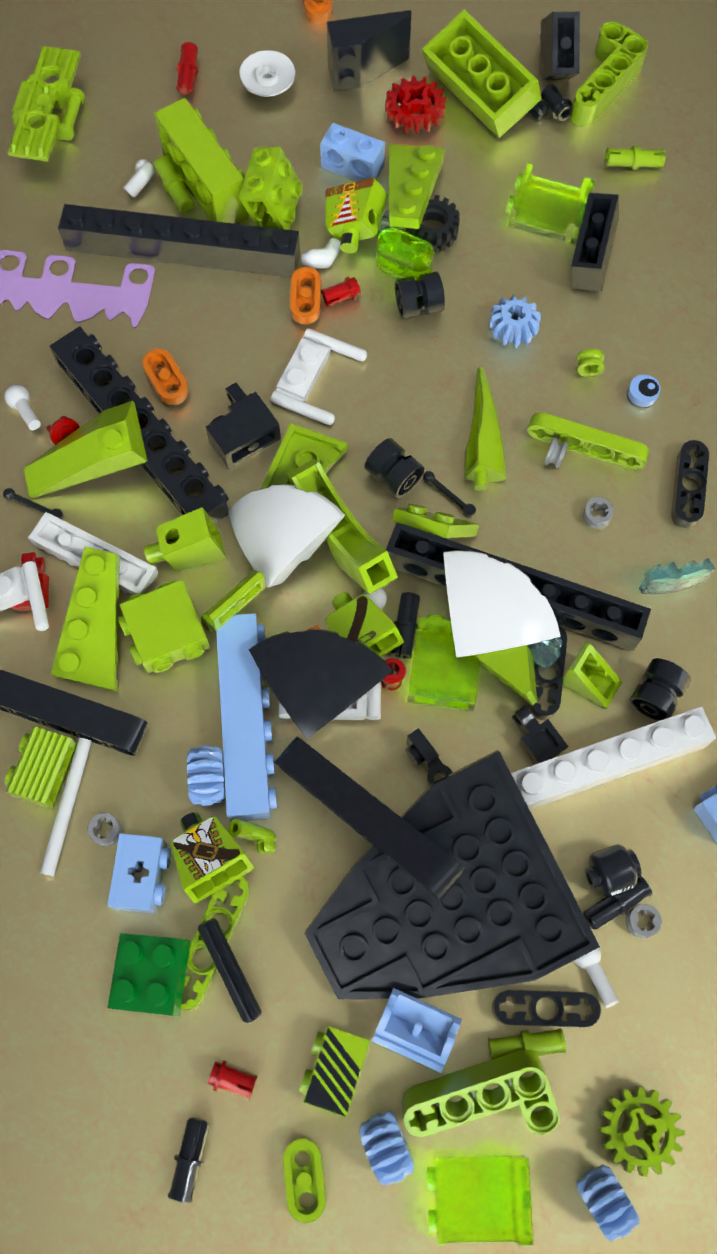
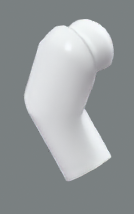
M141 159L136 163L135 170L137 172L123 187L133 198L155 175L153 163L148 162L146 159Z
M330 238L324 249L305 251L301 256L303 266L314 269L329 268L341 250V242L336 238Z

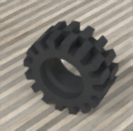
M435 195L433 200H429L422 222L437 220L443 224L442 227L432 229L425 227L421 222L419 229L406 228L409 242L413 241V246L416 249L421 245V251L425 253L427 248H431V253H436V248L443 252L446 249V245L450 248L453 245V240L456 241L460 221L459 210H456V205L453 202L449 205V199L444 197L443 201H440V195Z

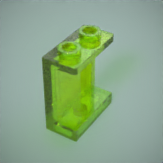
M528 163L524 174L519 172L514 187V190L517 191L516 196L511 195L507 204L506 213L510 214L508 226L575 245L588 194L592 193L595 180L584 177L579 189L533 176V164Z
M439 615L419 617L407 703L473 712L477 703V684L480 663L475 657L476 655L456 657L451 621L445 620L444 617Z
M524 1155L433 1156V1167H427L426 1169L427 1192H434L435 1209H428L429 1235H436L438 1246H446V1243L515 1242L518 1246L534 1245L529 1158Z

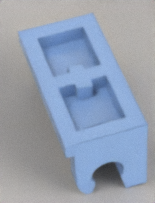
M393 988L372 1042L441 1073L454 1045L455 1036L462 1019Z

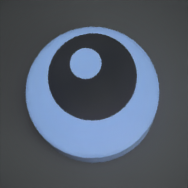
M638 375L632 379L627 394L633 404L640 407H648L656 402L661 388L659 382L654 377Z

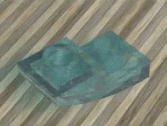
M709 558L698 564L693 560L680 569L677 568L674 562L664 567L658 564L645 572V579L638 589L642 594H665L685 590L707 581L716 568Z

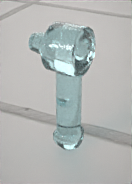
M557 637L551 640L528 644L527 646L532 653L534 661L548 669L560 657L559 648L563 644V640Z

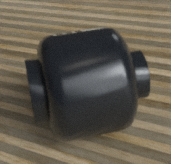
M620 844L590 854L589 867L585 868V876L592 889L598 888L607 897L635 888L638 877L642 874L639 860L634 851L631 849L627 850Z

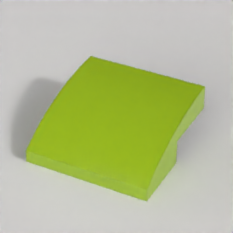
M256 570L250 572L201 616V623L210 632L214 629L216 631L219 630L266 588L264 575Z

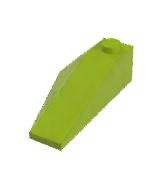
M131 401L102 411L24 467L29 497L32 499L147 462L135 403Z

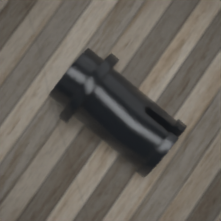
M556 85L546 86L541 93V98L552 110L553 118L560 121L568 119L573 112L571 100L565 99Z

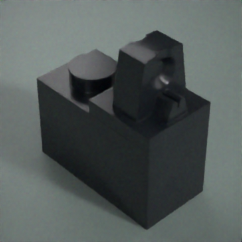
M552 12L541 20L542 80L571 79L580 73V12Z
M236 382L226 387L227 398L232 404L228 406L230 413L225 416L216 417L206 426L210 444L228 469L281 439L278 421L257 392L246 395Z

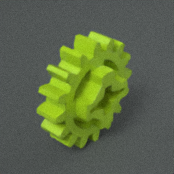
M635 1086L634 1096H632L628 1089L623 1088L620 1090L622 1100L619 1101L614 1097L608 1099L613 1107L611 1112L601 1110L600 1112L604 1118L608 1119L607 1125L598 1126V1131L608 1135V1139L601 1143L602 1148L614 1149L610 1160L616 1164L624 1160L623 1170L630 1174L635 1166H637L640 1176L647 1177L649 1167L660 1175L663 1173L661 1162L664 1161L672 1166L675 1164L673 1157L670 1155L672 1150L678 1152L683 1150L675 1140L676 1137L685 1135V1131L675 1128L674 1124L682 1117L679 1113H669L668 1110L672 1105L670 1099H663L658 1102L659 1091L651 1089L647 1097H645L643 1087ZM639 1103L651 1106L658 1114L646 1115L643 1108L639 1106ZM623 1113L624 1121L621 1128L617 1130L618 1120ZM637 1122L648 1127L643 1132L645 1139L636 1137L634 1134L639 1129ZM665 1132L663 1144L661 1148H659L658 1144L661 1135ZM636 1146L639 1153L643 1155V1158L631 1156L624 1150V1147Z

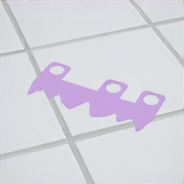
M0 251V262L8 255L16 256L19 259L18 267L12 271H6L0 266V304L5 300H9L15 310L22 308L28 301L36 313L49 319L64 302H67L70 305L75 322L92 318L104 309L108 320H112L120 313L125 312L131 318V324L135 328L148 306L155 269L151 265L136 263L126 265L121 287L71 282L76 262L73 257L48 256L45 260L41 279L22 277L26 254L20 251ZM57 260L65 261L68 264V271L62 276H55L50 272V265ZM138 268L144 269L148 273V278L142 284H134L129 280L131 271Z

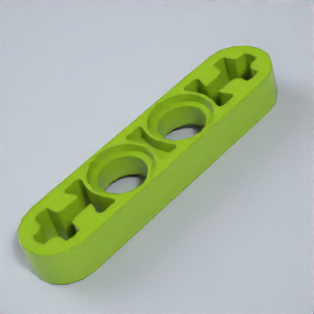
M543 412L533 414L527 428L528 434L537 440L551 444L555 437L558 438L559 443L569 442L568 450L629 469H642L646 464L649 454L648 447L640 442Z
M243 876L235 880L240 882L239 888L243 891L241 897L235 895L230 903L231 907L237 908L235 913L232 914L223 907H216L219 900L225 904L229 894L224 890L225 887L213 893L200 922L201 924L211 919L215 914L227 916L229 925L224 935L228 943L250 895V886ZM198 929L190 945L187 969L189 968L196 974L206 976L204 983L198 979L193 986V991L198 993L195 1000L188 999L186 1004L181 1003V1009L188 1011L194 1010L202 1004L217 971L214 961L206 969H199L194 964L193 958L196 951L200 948H207ZM186 975L184 987L189 986L192 979L191 976Z

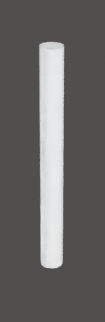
M78 738L40 874L54 877L92 743L91 740Z

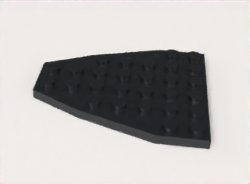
M499 750L432 783L400 816L466 870L441 901L372 845L353 864L305 930V936L338 999H389L393 988L420 999L530 982L600 947Z

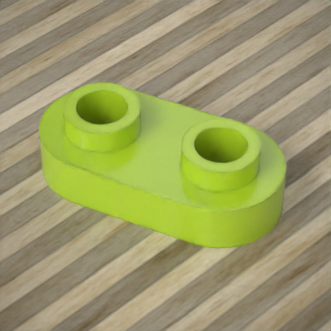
M298 1138L287 1146L283 1155L287 1207L291 1216L298 1222L312 1223L320 1218L326 1206L322 1155L320 1148L313 1140ZM299 1151H306L310 1156V1162L305 1166H301L296 1162V1154ZM305 1192H309L314 1196L315 1201L311 1207H304L300 1203V1196Z

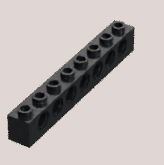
M79 326L49 346L57 364L98 414L104 410L131 401L135 403L139 425H146L141 429L147 462L140 465L181 515L203 507L215 524L228 515L226 502L229 498L219 484L214 486L208 480L210 475L206 468L200 462L197 464L193 462L190 458L191 452L182 440L177 442L173 438V431L166 420L163 418L157 419L153 414L155 410L145 396L140 398L137 395V388L133 381L127 375L121 376L118 372L120 369L116 361L110 354L105 356L101 352L102 346L93 334L88 336ZM157 447H165L161 451H153ZM175 469H183V471L178 474L171 473ZM193 491H202L199 496H189Z
M396 522L386 547L394 569L445 587L447 586L443 552L457 550L485 553L488 557L500 562L510 563L526 574L541 595L547 598L559 626L630 651H634L642 640L651 609L399 522Z

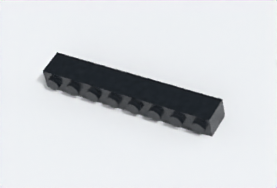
M64 204L58 226L65 249L71 252L292 277L294 271L298 269L300 258L299 231L70 204Z

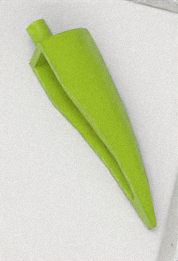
M479 366L476 375L474 412L470 436L465 450V479L473 480L474 489L483 491L487 489V482L506 480V466L496 406L483 368Z

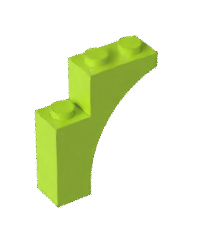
M312 459L287 474L291 485H295L296 489L319 493L345 514L325 539L340 569L369 594L398 578L387 550L379 545L354 518L334 489L319 461Z

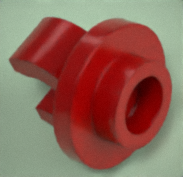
M66 416L60 417L52 426L48 425L46 427L54 445L80 428L75 420Z

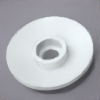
M264 50L248 56L241 64L239 74L242 85L249 92L258 96L270 97L279 95L290 88L295 79V68L292 61L286 55L277 51Z

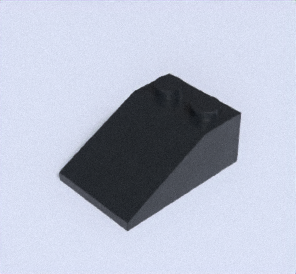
M411 10L327 21L328 68L333 91L361 88L409 59Z

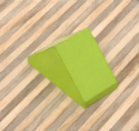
M587 642L583 644L563 678V685L604 709L608 708L622 684V680L596 649Z
M527 645L477 654L475 656L482 667L532 706L536 703L534 657Z

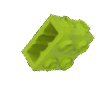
M254 147L239 199L256 226L290 230L291 223L295 219V208L298 198L302 195L301 181L297 178L290 161L286 158L281 147Z
M183 580L165 582L157 590L147 594L138 593L132 595L126 602L119 604L123 616L118 617L125 636L132 635L135 645L129 647L136 665L143 663L148 673L152 671L155 673L166 671L173 666V663L184 658L186 660L198 658L204 654V650L210 648Z

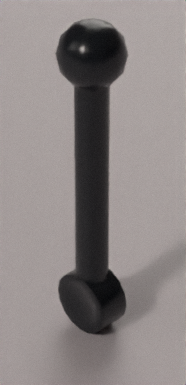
M426 471L423 474L424 482L432 483L462 508L465 517L471 518L475 515V506L465 504L435 479L433 472Z
M6 488L3 491V497L6 500H16L42 513L47 512L61 520L64 518L63 512L60 509L51 510L16 494L12 488Z

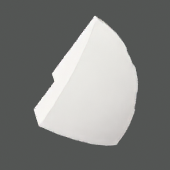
M288 484L271 485L268 488L254 490L237 501L228 511L231 526L244 555L253 569L260 571L264 575L267 588L282 584L300 562L308 560L345 516L336 505L319 493L305 492L296 489L295 485Z
M458 550L443 552L456 657L499 651L560 637L558 622L547 598L541 595L538 589L531 583L530 578L510 563H503L490 558L485 553Z

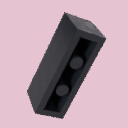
M588 194L571 264L573 289L602 291L619 220V195Z

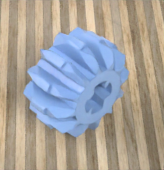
M513 294L510 297V301L502 297L498 305H494L489 320V327L493 331L494 340L502 338L503 346L511 342L515 348L520 345V342L528 345L532 337H536L540 328L541 316L536 311V303L527 304L526 296L522 300H517Z
M199 746V748H191L187 754L189 800L193 805L202 804V806H209L214 803H222L225 798L223 752L219 747Z
M390 1111L383 1114L378 1113L361 1123L359 1131L362 1139L361 1142L378 1182L384 1186L392 1182L395 1184L413 1173L414 1161L411 1156L412 1154L399 1122Z
M602 1164L584 1173L585 1175L577 1180V1189L605 1238L614 1241L631 1233V1230L639 1225V1216L612 1170Z

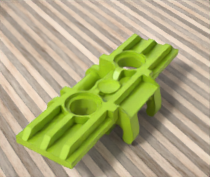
M42 46L34 73L30 74L29 79L22 81L14 104L12 119L16 128L8 149L9 156L48 161L55 140L70 141L73 139L75 134L73 127L78 110L85 101V94L81 90L71 88L81 57L80 51ZM52 76L59 78L54 83L45 82L47 78ZM64 104L68 105L63 122L60 123L58 115L52 114L53 108L62 109Z

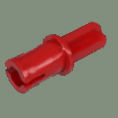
M185 42L181 45L180 61L176 65L178 73L176 88L177 91L182 93V96H187V94L193 92L194 79L198 74V66L196 65L198 47L191 42Z

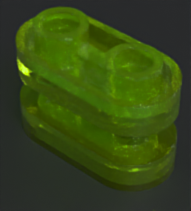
M387 228L379 233L377 237V267L381 272L396 279L412 276L415 280L419 279L420 274L432 272L434 249L429 242L397 228Z

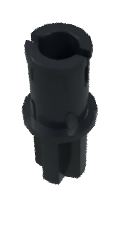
M412 592L401 594L397 621L393 623L405 643L391 651V656L401 657L403 646V659L412 658L415 631L419 630V625L416 624L420 602L418 594Z
M639 876L635 888L602 899L585 910L583 915L589 926L596 930L620 914L622 916L627 915L628 909L645 898L652 896V890L647 881L642 876Z
M189 1118L187 1121L180 1153L174 1157L177 1165L171 1189L168 1193V1198L185 1203H190L193 1200L192 1196L199 1167L204 1166L205 1162L201 1158L209 1129V1122L206 1120Z

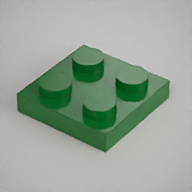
M120 933L107 1008L180 1017L191 941L179 938Z

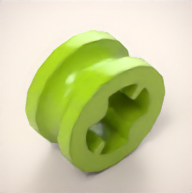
M586 349L577 354V372L581 376H597L605 370L603 362L604 353L601 350Z

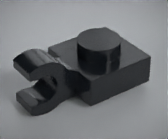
M527 705L517 710L512 716L516 725L526 733L519 741L535 764L553 759L569 747L549 719L539 724Z
M419 728L407 736L406 744L408 748L405 749L406 753L416 766L421 764L426 771L428 770V787L435 782V775L443 774L447 776L453 773L448 766L442 763L439 759V754Z

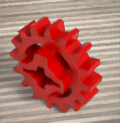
M412 76L409 82L405 78H401V85L393 83L392 91H387L385 112L388 113V121L394 120L395 128H399L401 125L404 126L405 133L410 128L414 129L416 134H419L420 128H424L425 131L429 132L431 124L437 127L439 126V119H444L446 97H443L444 90L442 88L436 89L437 82L435 81L428 84L427 77L417 81L416 77Z

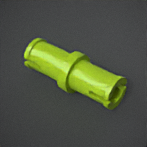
M632 146L631 149L607 147L604 165L605 167H629L630 170H637L638 167L663 168L666 155L662 154H665V149H641L640 146Z
M169 156L159 157L154 162V167L163 181V189L168 195H171L180 213L190 212L194 208L195 202L185 187L186 181L184 177L178 174Z
M562 1028L537 1033H529V1030L520 1031V1035L488 1038L491 1060L525 1049L535 1052L538 1056L566 1053V1042Z

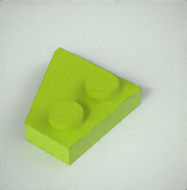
M412 503L408 504V508H395L392 518L394 522H399L444 538L475 537L479 529L478 523L457 519L455 516L443 512H427V507Z

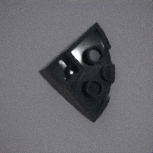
M310 629L309 631L293 633L285 631L270 636L248 649L277 699L306 739L345 711L393 671L380 655L364 643H356L339 636L338 632L324 629Z

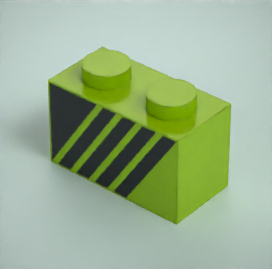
M327 1026L325 1033L318 1031L311 1052L318 1057L313 1071L306 1069L299 1092L305 1093L303 1103L347 1118L370 1040Z

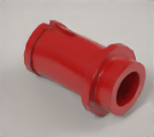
M345 277V281L326 289H321L325 305L329 308L350 298L352 300L357 299V296L361 294V290L355 277L351 279Z
M388 658L385 661L393 671L381 681V684L384 688L388 685L389 691H395L402 684V680L406 675V667L399 659Z
M223 1060V1063L215 1061L207 1084L214 1086V1091L220 1088L250 1100L257 1075L226 1065L227 1061Z

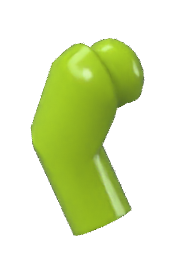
M234 819L229 823L228 833L232 837L257 842L259 853L268 854L276 850L275 841L277 837L272 830L240 819Z

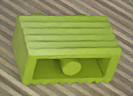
M33 726L30 734L26 733L21 739L19 745L21 756L17 765L11 766L7 772L5 785L8 787L6 792L13 797L52 809L67 775V770L70 768L77 743L68 736Z

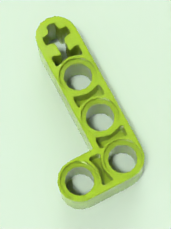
M615 21L606 22L601 26L595 54L603 63L575 93L572 106L573 112L571 114V120L575 125L587 127L593 124L642 69L648 49V42L643 36Z
M527 1049L414 1085L405 1091L401 1100L404 1127L407 1132L417 1137L428 1136L520 1105L526 1125L535 1134L545 1135L553 1132L560 1121L559 1111L542 1062L535 1052ZM526 1071L535 1072L528 1078L520 1077ZM488 1084H499L495 1089H484ZM458 1095L463 1097L461 1100L456 1102L448 1100L452 1096ZM538 1106H546L542 1111H533Z

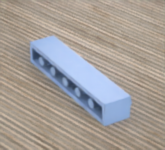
M256 613L234 615L216 631L227 818L230 822L234 819L244 821L272 819L271 809L277 808L276 787L270 788L269 775L275 774L273 753L267 754L266 741H272L273 737L271 720L265 721L264 708H270L269 688H263V675L248 650L266 639L264 624H258Z

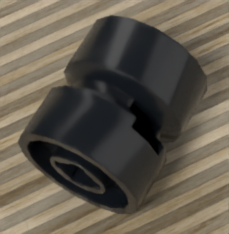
M437 271L420 274L418 280H415L412 276L395 280L396 302L402 319L419 316L423 310L427 314L444 311V289L441 277Z
M392 438L382 441L371 452L364 465V468L378 481L384 480L383 486L397 498L403 497L412 490L422 477L425 469L411 455L405 457V450Z
M655 658L651 660L642 676L643 684L637 685L629 701L641 714L655 721H661L672 717L678 706L677 699L684 695L691 682V677L677 664L665 659Z

